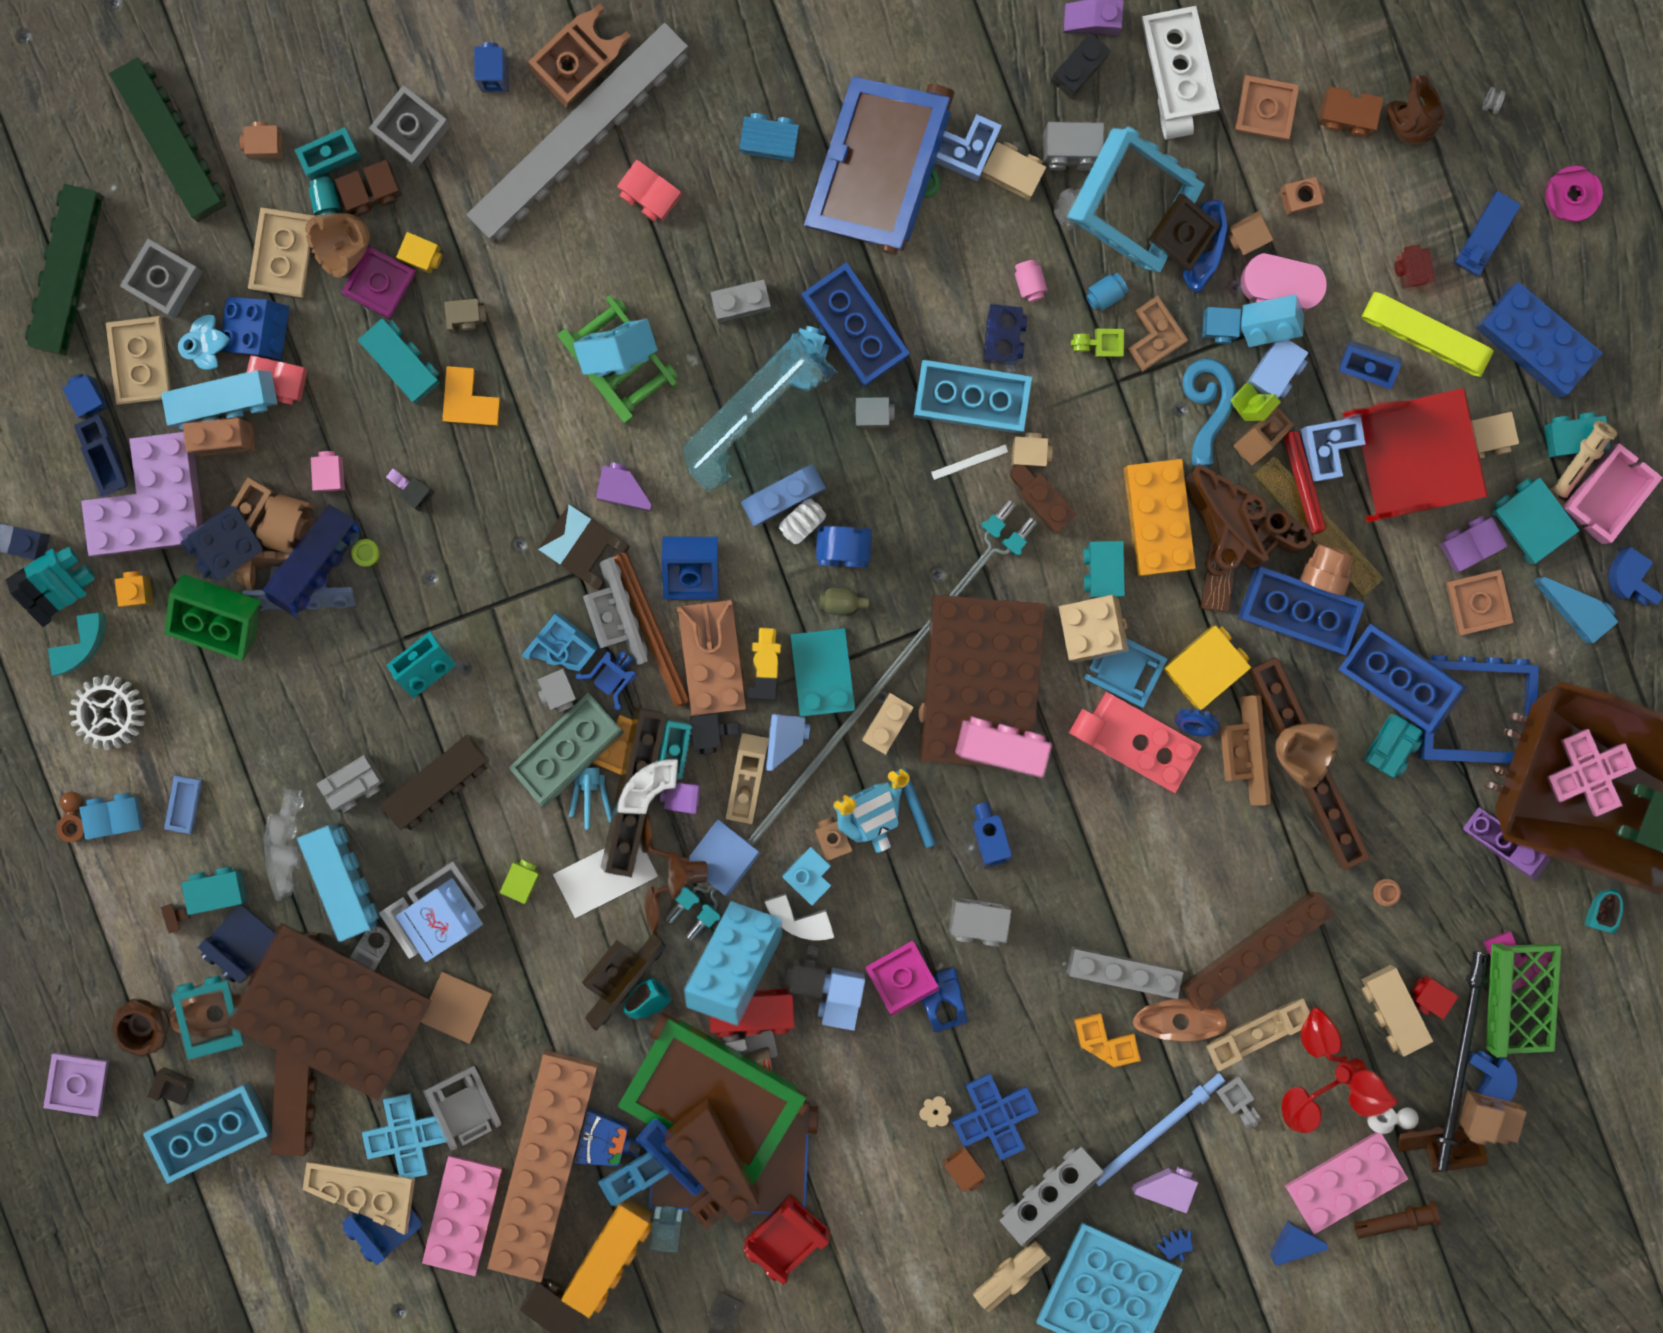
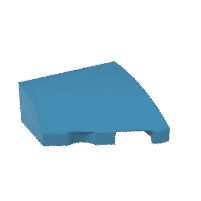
M557 611L521 656L525 659L535 658L547 661L546 664L554 666L560 664L566 666L567 669L580 671L599 648V644Z

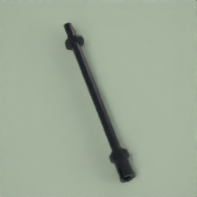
M1473 951L1470 974L1466 975L1465 980L1468 981L1470 990L1443 1137H1435V1141L1441 1142L1437 1169L1448 1171L1452 1145L1460 1146V1142L1454 1140L1480 992L1485 985H1488L1486 975L1491 955Z

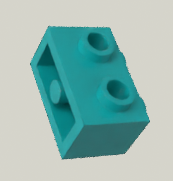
M429 631L389 662L387 667L395 681L414 699L457 664L444 645Z

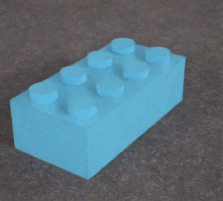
M922 360L913 418L1022 434L1025 427L1032 377Z
M335 823L297 838L338 941L340 942L378 925L379 911L375 903L371 904L367 893H370L365 878H360L356 868L359 867V862L355 853L349 852L346 844L349 842V838L343 826L339 827V824Z
M730 901L684 990L687 1008L738 1026L783 937L781 918Z
M248 1081L149 1129L143 1135L168 1184L268 1136L272 1132V1125L251 1081Z

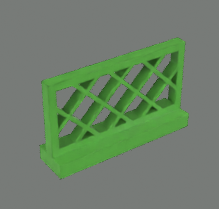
M1492 943L1485 1049L1495 1057H1507V1054L1555 1052L1561 945L1533 944L1506 946L1503 943ZM1544 952H1552V960L1543 967L1537 959ZM1514 953H1525L1529 959L1518 969L1514 965ZM1534 963L1541 971L1529 981L1523 973ZM1547 976L1550 979V987L1541 994L1535 986ZM1521 977L1527 985L1515 995L1512 991V984ZM1533 990L1539 998L1528 1008L1521 1000ZM1545 1002L1549 1006L1548 1014L1540 1021L1534 1012ZM1519 1003L1526 1011L1514 1022L1511 1019V1010ZM1531 1016L1538 1024L1526 1034L1520 1026ZM1544 1029L1547 1032L1546 1044H1535L1532 1039ZM1518 1030L1524 1038L1517 1045L1509 1046V1037Z

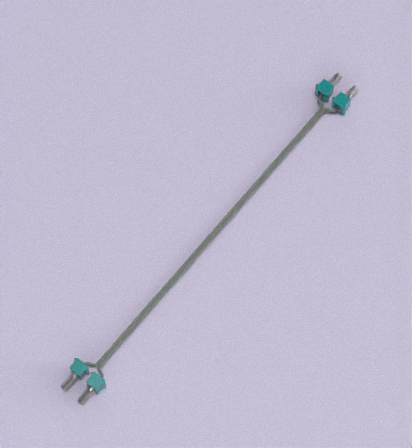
M1008 500L998 514H993L987 521L982 522L980 526L986 532L984 539L988 544V549L949 596L958 597L994 553L998 552L1001 555L1012 553L1014 556H1019L1022 553L1021 549L1027 543L1025 541L1027 535L1037 524L1036 520L1024 534L1022 533L1033 521V518H1029L1017 533L1013 532L1008 539L1002 541V546L1007 549L1006 551L998 548L992 549V542L988 536L990 535L995 539L1000 537L999 532L1006 525L1004 521L1016 507L1015 503L1001 517L1013 502ZM930 619L747 840L749 844L753 846L921 643L929 633ZM712 885L707 889L698 886L691 889L689 886H684L676 898V905L665 917V920L668 921L677 908L680 907L668 922L672 924L683 910H689L694 903H698L700 895L696 891L710 892V899L714 905L712 906L707 902L703 904L702 911L697 916L696 924L686 935L689 938L697 927L701 925L690 938V941H694L706 926L710 928L716 920L719 921L721 918V913L716 909L718 902L714 897L717 889Z

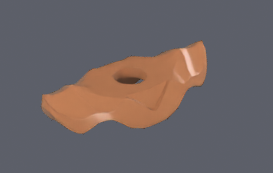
M223 992L196 996L182 1003L190 1034L200 1037H216L233 1032L227 1023L229 1015ZM232 993L234 1005L236 1006L241 995ZM212 1006H219L223 1011V1017L218 1022H214L208 1017V1010ZM174 1007L169 1013V1022L174 1031L181 1033Z
M1171 999L1148 1005L1141 1009L1133 1020L1134 1027L1143 1033L1159 1039L1181 1042L1198 1041L1224 1033L1228 1026L1227 1018L1221 1009L1210 1005L1203 1011L1194 1009L1188 999ZM1177 1015L1185 1016L1188 1019V1027L1184 1030L1175 1028L1173 1018Z

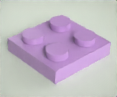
M58 1052L52 1053L43 1108L100 1116L109 1060Z

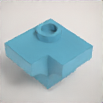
M810 847L782 874V877L805 900L813 905L831 887V884L822 876L831 865Z

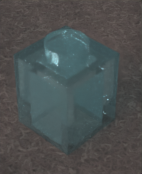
M656 1206L650 1250L678 1252L683 1210L669 1206Z

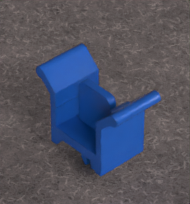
M624 651L618 654L619 657L615 662L612 661V653L607 652L590 674L583 675L580 673L576 675L577 679L591 680L602 666L606 664L605 668L595 679L594 684L608 695L614 691L624 678L625 681L613 695L615 709L617 710L623 707L620 703L619 695L629 682L632 683L638 676L635 671H625V668L631 665L633 661L631 656H628L623 664L619 665L627 655Z

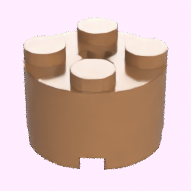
M282 494L276 497H268L265 504L266 515L264 522H261L258 526L257 538L262 539L264 547L293 556H300L302 553L298 550L301 546L307 547L313 534L316 518L311 517V510L316 511L314 504Z

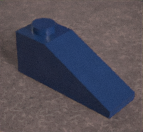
M0 523V552L36 560L45 556L50 534Z

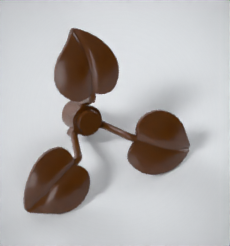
M648 805L640 838L641 850L643 853L649 852L669 858L668 886L654 890V886H649L645 895L646 919L652 934L658 935L657 928L660 920L658 898L660 894L669 891L670 898L676 899L684 886H689V883H706L708 867L706 861H690L689 857H680L676 852H671L670 854L653 847L652 826L648 813L651 805Z

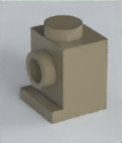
M478 299L444 302L446 326L450 333L456 332V327L458 326L460 330H474L476 325L487 322L485 305L481 306V302Z

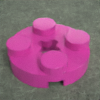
M1569 166L1557 172L1548 181L1545 191L1546 203L1553 217L1566 222H1580L1587 219L1597 210L1603 198V188L1599 178L1595 174L1592 175L1591 172L1582 166ZM1570 187H1574V190L1577 192L1580 191L1581 196L1577 197L1576 201H1572L1567 195L1570 192Z

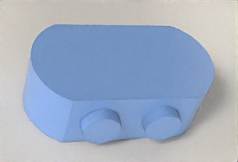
M812 464L743 500L741 505L753 527H756L794 508L804 500L820 494L827 488L816 467Z

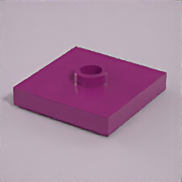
M368 246L364 256L346 282L341 294L391 320L417 272Z

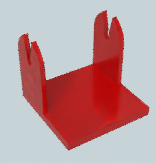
M1465 388L1410 401L1397 400L1374 404L1373 407L1353 409L1342 413L1344 419L1361 417L1365 439L1362 451L1376 515L1365 517L1366 523L1488 497Z

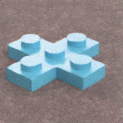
M411 1092L384 1098L383 1103L388 1125L362 1132L367 1159L395 1154L399 1175L413 1178L427 1175L429 1171L423 1147L446 1142L435 1116L417 1119Z

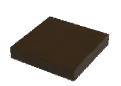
M1179 193L1149 237V240L1180 267L1190 272L1221 226L1186 195Z

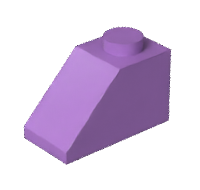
M1084 0L1066 3L1064 32L1119 35L1122 29L1123 0Z
M612 462L610 467L603 466L596 499L652 511V504L632 473L626 471L627 466Z
M676 781V788L661 791L660 802L665 803L664 809L696 814L699 808L701 783Z

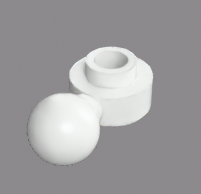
M1391 1108L1381 1115L1368 1117L1367 1121L1370 1128L1375 1132L1387 1134L1393 1131L1395 1124L1406 1130L1415 1128L1419 1122V1116L1412 1108H1403L1398 1113H1395Z

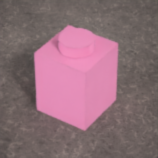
M335 451L318 452V457H311L313 491H345L343 458L335 456Z

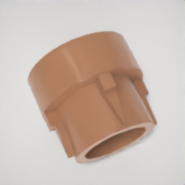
M1319 543L1313 557H1310L1309 561L1306 562L1300 580L1324 591L1344 596L1351 580L1350 568L1354 556L1335 547Z

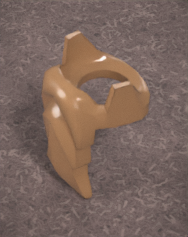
M262 550L261 553L234 571L238 573L236 581L245 586L247 591L256 590L257 568L300 565L297 562L296 556L280 551Z

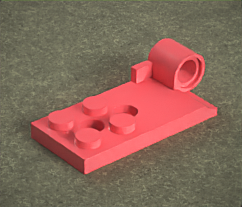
M1108 692L1104 693L1093 714L1082 709L1069 731L1071 735L1173 793H1176L1202 745ZM1139 734L1144 735L1148 740V745L1143 750H1137L1133 746V739ZM1162 748L1169 749L1172 755L1171 760L1166 764H1161L1157 760V752Z

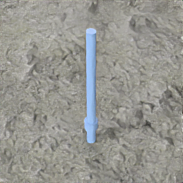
M1218 1073L1204 1086L1199 1085L1194 1089L1192 1096L1103 1169L1106 1174L1096 1182L1097 1185L1100 1187L1199 1103L1203 1105L1211 1098L1209 1095L1226 1082L1223 1077Z

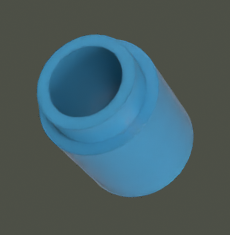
M1118 273L1114 275L1109 274L1087 289L1089 294L1086 298L1094 310L1099 308L1100 311H1104L1124 298V294L1129 289Z

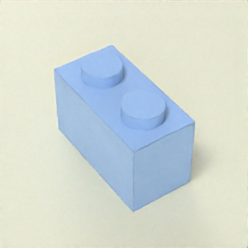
M1289 339L1273 342L1247 383H1251L1255 390L1261 394H1275L1277 398L1279 396L1284 398L1292 387L1289 381L1293 375H1299L1308 363L1304 360L1308 352Z

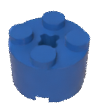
M817 526L816 560H818V565L841 567V563L844 561L847 567L868 568V562H871L872 529Z

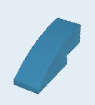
M646 1152L598 1181V1184L610 1205L615 1206L640 1190L646 1189L669 1174V1172L649 1152Z

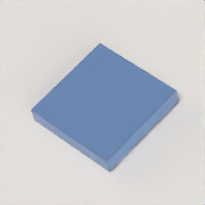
M717 819L689 856V860L706 861L708 867L707 882L728 897L761 852Z

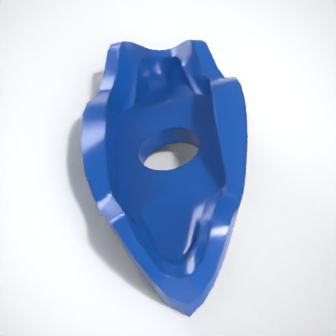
M1208 200L1199 207L1221 227L1213 237V249L1207 253L1203 252L1190 272L1186 270L1183 272L1186 284L1195 292L1202 291L1218 268L1227 241V219L1221 200Z

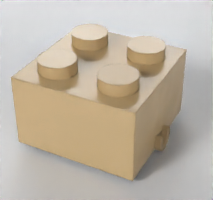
M1109 595L1059 606L1069 661L1077 663L1129 652L1125 633L1127 622L1125 618H1122L1118 597Z

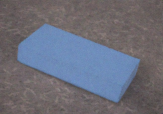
M174 775L164 830L193 834L203 780Z

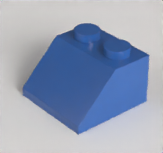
M663 537L661 557L663 599L718 600V537Z

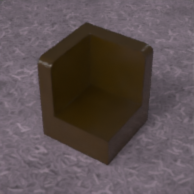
M163 1067L157 1071L147 1097L156 1101L163 1097L183 1105L194 1079Z

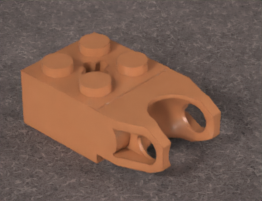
M598 4L591 11L574 18L528 61V70L566 109L615 63L621 48L630 40L631 35L627 31L611 40H604L596 35L593 26L603 12L604 7L601 4ZM562 63L566 65L571 63L572 71H564Z

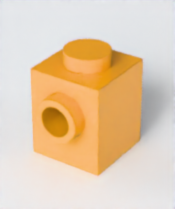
M140 571L123 573V578L115 579L118 607L154 604L151 578L149 576H140Z

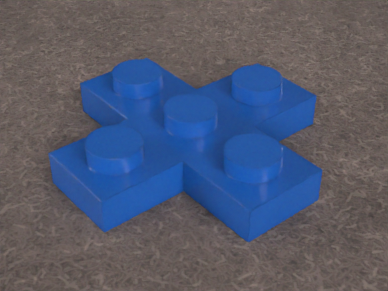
M990 1073L965 1084L976 1110L952 1120L963 1146L966 1147L989 1136L1000 1160L1024 1150V1144L1014 1124L1038 1113V1109L1027 1086L1001 1097Z

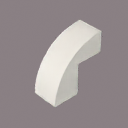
M786 893L765 899V904L770 914L781 918L782 928L789 933L808 940L834 938L826 909L794 919Z

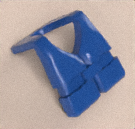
M951 968L938 972L933 978L940 990L921 1000L934 1032L968 1022L961 987L957 982L959 979L956 969ZM942 1001L949 1002L957 1008L956 1019L951 1022L942 1023L936 1016Z

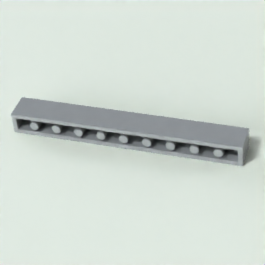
M666 23L660 26L466 214L468 218L492 243L496 239L498 241L502 240L510 232V225L516 220L518 222L522 221L529 214V207L535 201L539 203L544 200L550 193L549 188L555 182L561 183L569 175L568 169L573 164L582 163L590 154L588 150L595 143L600 145L609 136L608 131L615 124L617 126L621 125L628 118L629 114L627 112L634 105L637 107L642 105L649 97L647 93L654 86L659 88L668 79V72L674 67L676 69L680 68L687 61L688 46Z

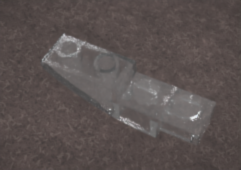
M287 788L285 790L280 813H268L265 830L266 870L270 887L277 901H284L287 899V896L292 895L295 886V880H292L293 871L298 869L301 861V853H298L299 846L289 843L290 840L295 838L297 824H294L296 813L301 812L304 797H300L302 790Z

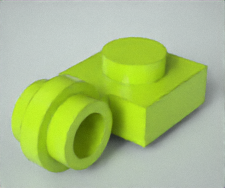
M1097 328L1095 329V339H1090V334H1074L1071 346H1073V351L1088 352L1090 351V346H1095V357H1124V329Z

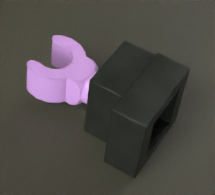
M394 469L386 476V478L403 490L399 496L418 511H421L435 493L415 477L409 481Z

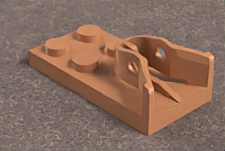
M727 600L677 606L691 716L746 709L733 601Z

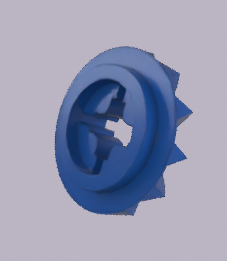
M1189 707L1186 710H1179L1175 718L1176 725L1184 732L1200 737L1217 733L1220 724L1215 715H1210L1209 711H1201L1199 708L1196 710Z

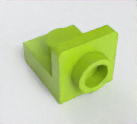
M1251 383L1244 384L1230 400L1244 421H1264L1281 403L1275 394H1258Z

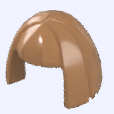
M346 213L317 215L309 219L305 227V232L308 233L306 235L309 247L312 248L311 252L315 253V259L319 264H322V268L327 273L333 274L334 277L338 278L345 276L356 267L364 256L370 241V233L366 223L358 217Z
M1302 724L1284 730L1276 741V754L1281 765L1300 785L1309 789L1315 787L1319 780H1322L1328 772L1327 767L1331 766L1330 762L1335 758L1336 753L1334 751L1338 749L1339 744L1338 731L1321 724Z

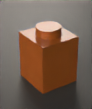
M962 1146L943 1160L944 1167L963 1192L968 1189L974 1191L983 1184V1178L986 1177L985 1172L967 1147Z

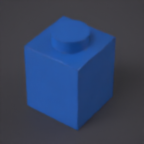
M76 375L68 380V385L62 387L79 418L87 419L109 407L95 379L91 376Z

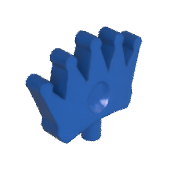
M1179 1229L1178 1239L1170 1231L1171 1242L1163 1236L1162 1239L1164 1240L1165 1247L1161 1246L1160 1243L1156 1244L1168 1260H1172L1178 1255L1180 1261L1185 1260L1183 1253L1193 1250L1190 1230H1187V1237L1185 1238L1182 1230Z

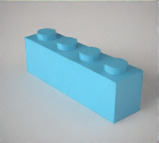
M256 370L161 393L167 426H178L179 430H183V424L219 420L220 417L227 416V419L244 417L243 412L251 411V414L263 413L268 411V406L277 404L272 371Z

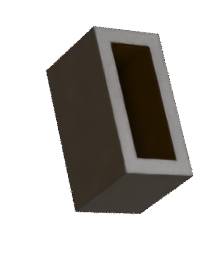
M544 1278L542 1282H538L520 1308L521 1312L550 1333H572L584 1317L582 1313L561 1301L564 1293L561 1291L562 1288L558 1283L551 1279L547 1281Z

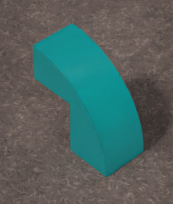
M106 613L77 616L81 643L48 648L52 676L74 672L93 658L100 648L105 635Z

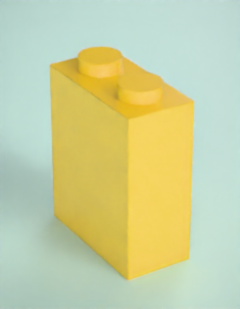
M1216 625L1211 626L1163 668L1164 672L1196 709L1202 710L1251 668L1247 663L1250 658L1240 647L1238 649L1234 648L1229 642L1232 637L1222 626L1219 629Z

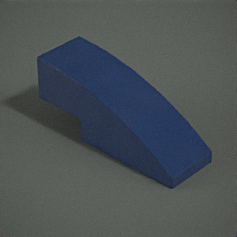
M98 414L74 425L82 445L80 449L100 496L104 498L128 487L123 465L106 419Z

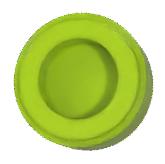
M361 539L353 545L351 555L358 565L370 567L378 562L380 548L372 540Z

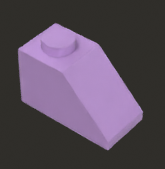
M1177 1167L1176 1170L1167 1168L1134 1183L1132 1190L1135 1195L1187 1214L1198 1182L1192 1177L1193 1172L1181 1167Z

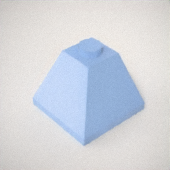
M772 714L766 770L772 771L803 745V739L809 740L810 723H805V717Z

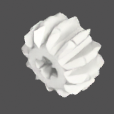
M809 498L804 500L780 523L779 529L787 540H790L793 544H799L825 520L826 514L818 503Z

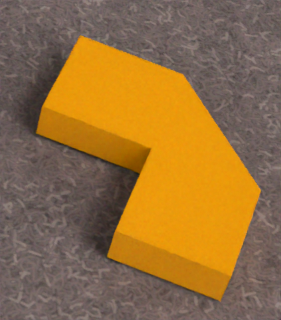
M1101 1013L1074 1019L1080 1046L1113 1067L1141 1061L1134 1033L1107 1039Z

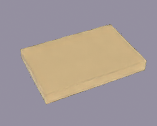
M260 207L248 284L249 290L304 298L312 251L307 242L306 235L308 233L305 232L307 221L315 216Z
M155 316L107 322L106 330L116 405L162 400L161 393L172 391L163 317Z

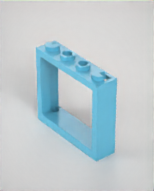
M1126 127L1125 130L1112 128L1067 218L1141 268L1160 272L1168 258L1162 250L1153 243L1149 251L1145 250L1094 215L1127 147H1131L1182 183L1177 196L1179 193L1184 194L1192 202L1196 203L1205 184L1196 178L1197 174L1194 171L1177 165L1178 160L1176 158L1160 153L1158 151L1159 147L1156 144L1140 139V133L1130 127Z

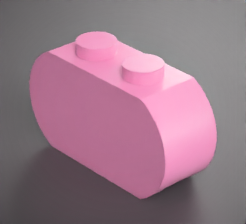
M1266 253L1256 256L1245 266L1240 281L1245 296L1249 300L1256 302L1297 294L1303 312L1310 310L1322 300L1327 287L1325 275L1318 266Z

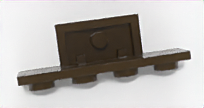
M652 934L637 954L616 940L583 980L582 983L586 988L601 997L585 1017L594 1030H598L601 1025H604L609 1020L613 1010L627 998L630 989L644 977L646 970L652 962L662 955L666 945L658 935Z

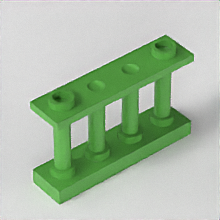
M608 295L605 299L611 307L577 333L574 331L570 334L565 328L557 334L578 363L579 361L573 346L574 342L597 332L616 316H619L623 323L629 322L625 315L628 309L619 298L613 300ZM655 353L650 354L648 358L655 363L661 373L627 399L623 397L620 400L614 391L618 388L617 385L649 360L640 364L631 365L632 370L622 374H616L615 372L610 377L609 375L604 378L603 376L596 377L595 373L587 374L625 425L635 419L631 414L635 410L633 407L667 381L673 388L678 386L674 380L678 377L677 373L669 363L664 366Z

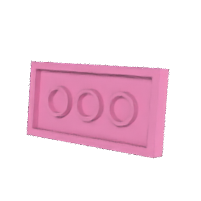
M1374 1132L1284 1186L1311 1232L1315 1235L1408 1180V1177L1381 1133Z
M454 1155L448 1156L424 1252L423 1264L476 1276L503 1167Z

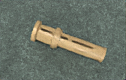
M1596 421L1594 423V429L1591 434L1580 443L1581 450L1553 486V491L1556 494L1567 498L1594 459L1602 457L1605 446L1617 436L1616 430L1603 421Z

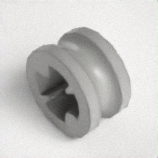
M1491 87L1484 100L1482 110H1492V114L1496 115L1502 106L1505 91L1497 92L1496 88Z

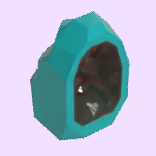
M1612 888L1600 891L1588 909L1584 925L1615 934L1623 914V900L1619 891Z
M652 977L642 981L629 993L624 1001L623 1011L629 1018H648L653 1013H660L670 1003L672 998L666 987Z

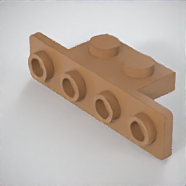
M1241 696L1242 724L1220 726L1225 781L1248 779L1250 805H1270L1271 789L1268 778V760L1265 746L1266 734L1263 725L1261 696Z

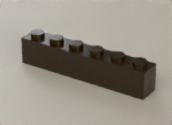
M635 707L601 863V869L605 873L632 878L646 814L618 813L617 808L622 791L628 781L639 770L658 760L667 715L663 712Z

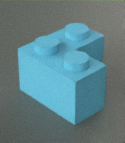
M648 319L629 321L611 331L592 333L573 343L583 375L595 373L596 377L609 374L611 371H615L616 374L632 370L631 365L646 362L649 360L648 356L657 351Z

